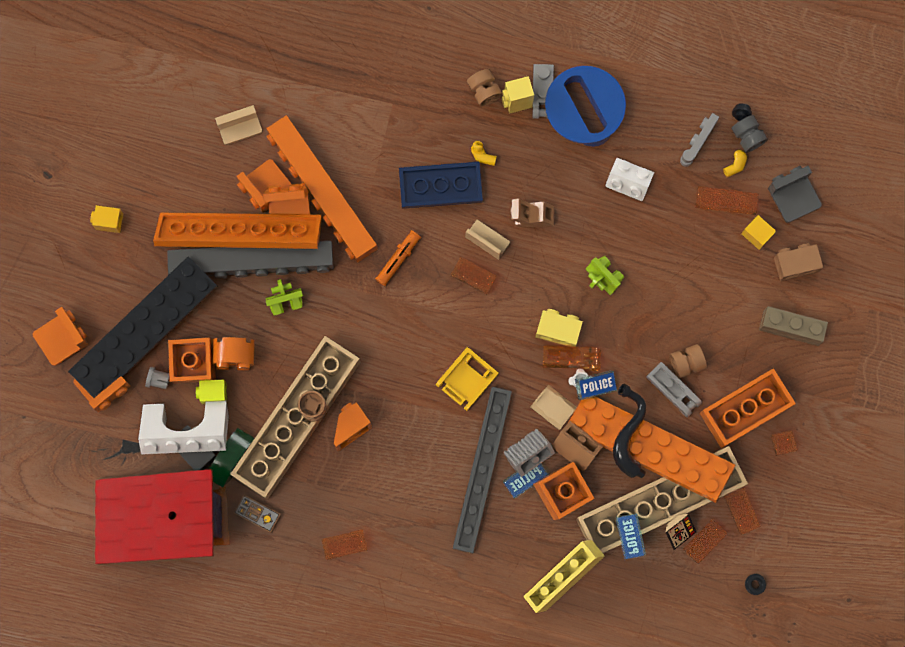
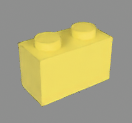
M529 76L505 82V89L502 90L503 96L501 98L503 106L508 108L509 114L533 107L534 92Z
M543 310L536 338L575 348L583 321H580L579 317L574 315H567V317L559 315V312L556 310Z

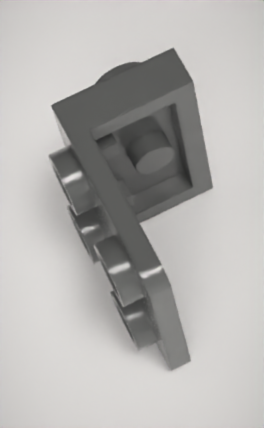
M798 166L790 171L791 174L787 176L781 174L773 178V182L768 188L784 221L787 223L819 209L822 205L808 179L812 173L809 166L804 168Z

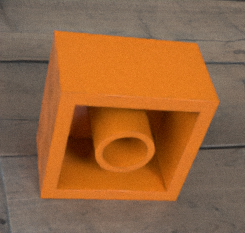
M213 339L168 340L170 382L177 384L216 380L215 365L212 364Z
M574 462L564 465L533 483L553 520L561 519L594 499Z

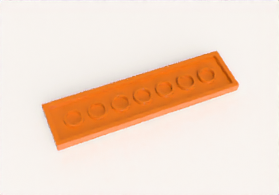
M160 213L153 242L154 246L318 249L322 217L321 215Z
M589 396L581 399L569 421L586 432L593 440L603 445L604 448L613 452L614 442L618 433L634 415L595 396ZM644 420L636 429L629 442L630 455L642 467L717 503L736 466Z

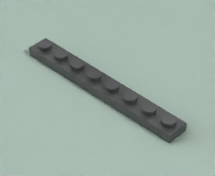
M496 387L491 388L454 540L453 549L471 554L474 552L512 391Z

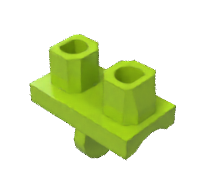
M606 256L599 259L595 257L586 267L589 273L588 277L593 281L589 286L592 289L598 286L601 291L605 290L609 295H612L621 285L620 282L624 276L620 271L616 270L614 273H611L607 269L611 263Z
M280 279L277 280L278 286L271 288L272 294L278 292L281 294L267 297L265 300L267 306H270L273 315L284 313L282 306L284 301H290L292 310L302 308L301 297L303 293L301 288L285 292V290L292 289L291 283L283 285Z

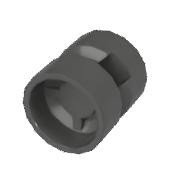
M754 115L742 119L731 128L736 138L741 139L740 144L745 153L757 149L768 141L764 131L758 129L760 124Z

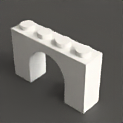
M227 401L206 402L203 421L197 427L188 431H173L166 427L167 418L164 404L143 405L138 438L141 454L226 451L229 418Z

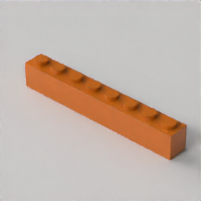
M284 116L267 127L268 135L266 137L272 146L276 145L280 150L277 153L281 160L289 163L291 167L288 169L292 176L300 179L302 182L301 186H307L308 193L313 198L311 203L317 211H322L324 214L322 219L326 225L334 228L336 232L333 234L337 241L345 244L347 247L345 252L351 260L354 258L358 263L378 250L377 244L288 116Z

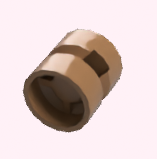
M490 69L481 70L467 80L471 91L476 92L475 98L481 107L497 101L502 96L498 84L494 83L495 78Z
M698 344L687 347L685 352L679 350L670 354V361L678 378L690 375L691 371L696 373L707 369L704 354Z
M306 391L298 400V409L307 421H319L325 416L327 405L323 396L317 391Z

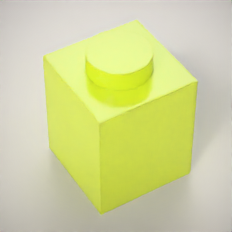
M199 381V386L196 387V398L200 399L202 404L212 401H227L226 381Z

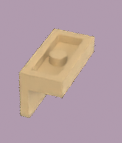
M254 105L215 118L225 145L262 133Z
M476 220L473 226L466 231L465 237L498 260L510 245L509 240L479 220Z

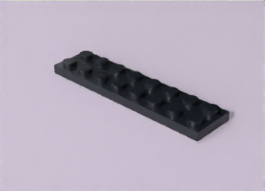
M188 256L68 372L95 398L120 376L124 377L218 286Z

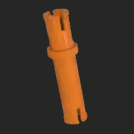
M411 230L404 241L397 245L396 252L375 280L381 285L386 286L406 257H410L412 249L421 239V236ZM410 243L406 250L403 252V254L399 256L401 252L404 250V248L407 246V244ZM395 260H397V262L395 263V265L392 267V269H391V270L389 271V273L387 274L386 272L389 270V268L392 266V264L395 262Z

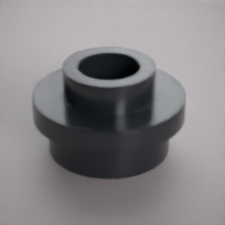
M737 104L732 110V116L738 121L752 115L751 107L747 104Z
M752 574L746 578L745 588L750 594L759 595L765 591L766 581L763 576ZM753 581L758 582L759 586L757 589L752 587Z

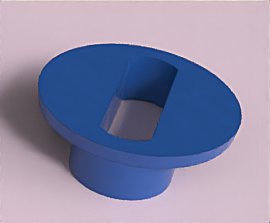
M577 66L562 72L554 79L546 94L545 108L550 124L562 137L575 143L595 147L604 144L620 126L625 115L626 100L620 84L608 72L593 66ZM572 82L581 84L605 128L599 133L589 132L565 88L567 84Z

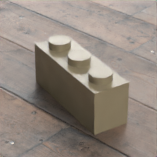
M767 306L762 314L759 331L819 346L824 341L828 322Z

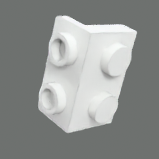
M616 158L605 186L643 201L654 172Z

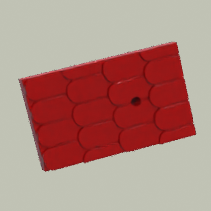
M212 469L96 480L95 564L214 556V539L222 538V496L213 492Z

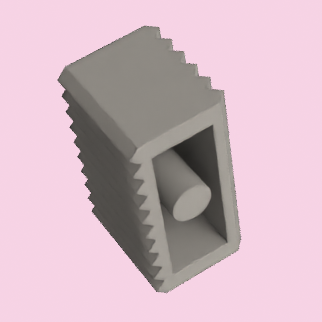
M535 429V431L527 434L524 439L510 446L507 451H504V454L510 465L522 477L555 454V451L542 433Z

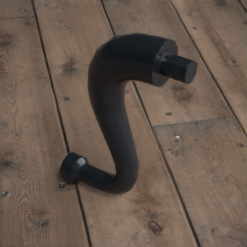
M622 384L618 389V394L635 401L638 409L633 418L618 433L613 446V457L618 468L627 476L643 478L646 472L641 469V464L630 455L629 442L645 417L646 403L638 393L631 390L630 386Z

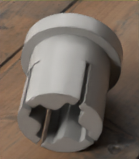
M150 367L145 387L150 388V386L167 389L168 380L170 379L169 373Z

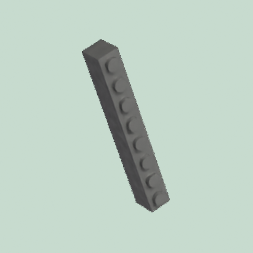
M320 241L318 249L215 247L167 250L168 275L188 256L208 277L215 276L216 279L227 278V275H235L238 278L247 277V274H256V276L260 277L267 276L268 273L287 275L288 272L295 271L297 274H307L313 270H317L318 273H327L330 269H334L332 241Z

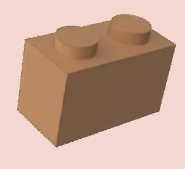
M810 243L802 244L795 250L790 248L781 249L774 257L780 281L817 273L823 269L817 244L810 246Z
M569 421L553 442L552 447L567 460L574 462L584 472L600 452L603 445L593 440L586 432Z

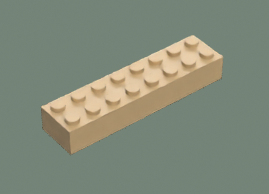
M324 336L230 475L268 500L321 422V420L311 422L303 418L298 409L299 397L306 391H317L323 396L328 411L361 363L360 358Z
M729 446L713 453L736 465L719 498L748 484ZM662 477L578 517L576 521L586 541L592 540L600 551L605 553L623 544L618 518L635 515L639 536L672 521L678 515L687 514L712 501Z

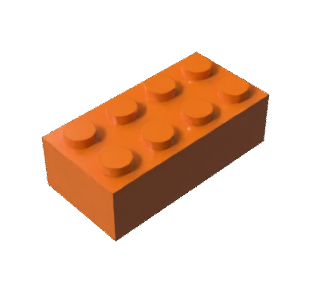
M773 368L705 408L699 414L722 449L788 410L796 403Z

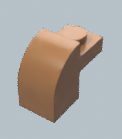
M512 199L510 212L515 225L521 227L554 226L553 205L544 201L528 203L521 199Z

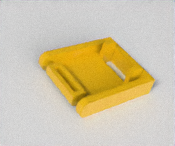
M467 347L435 385L439 388L443 382L446 383L442 391L460 406L467 401L468 404L465 405L464 409L468 411L499 373ZM472 358L487 370L483 376L468 365Z

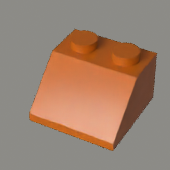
M357 402L353 405L348 403L341 409L342 412L339 414L334 445L338 452L372 429L371 422Z

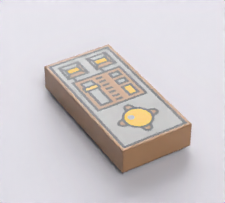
M243 495L234 514L270 533L281 516L280 513Z

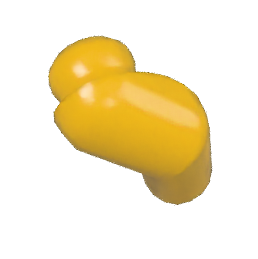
M475 141L471 147L475 160L479 163L495 166L497 156L486 154L483 143Z
M742 150L735 151L734 163L723 168L727 178L744 170L747 155Z

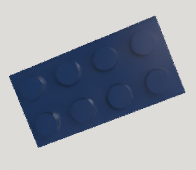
M479 162L399 168L402 209L483 203Z

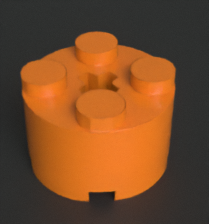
M224 337L222 342H217V338L213 339L212 364L216 366V370H229V367H237L238 371H249V368L254 366L255 340L251 339L250 343H247L246 338Z

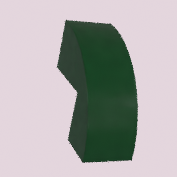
M239 428L233 432L226 442V451H220L210 467L213 470L214 483L223 488L232 479L231 472L255 439L254 437Z

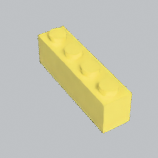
M592 540L582 541L523 597L536 613L547 611L605 557Z

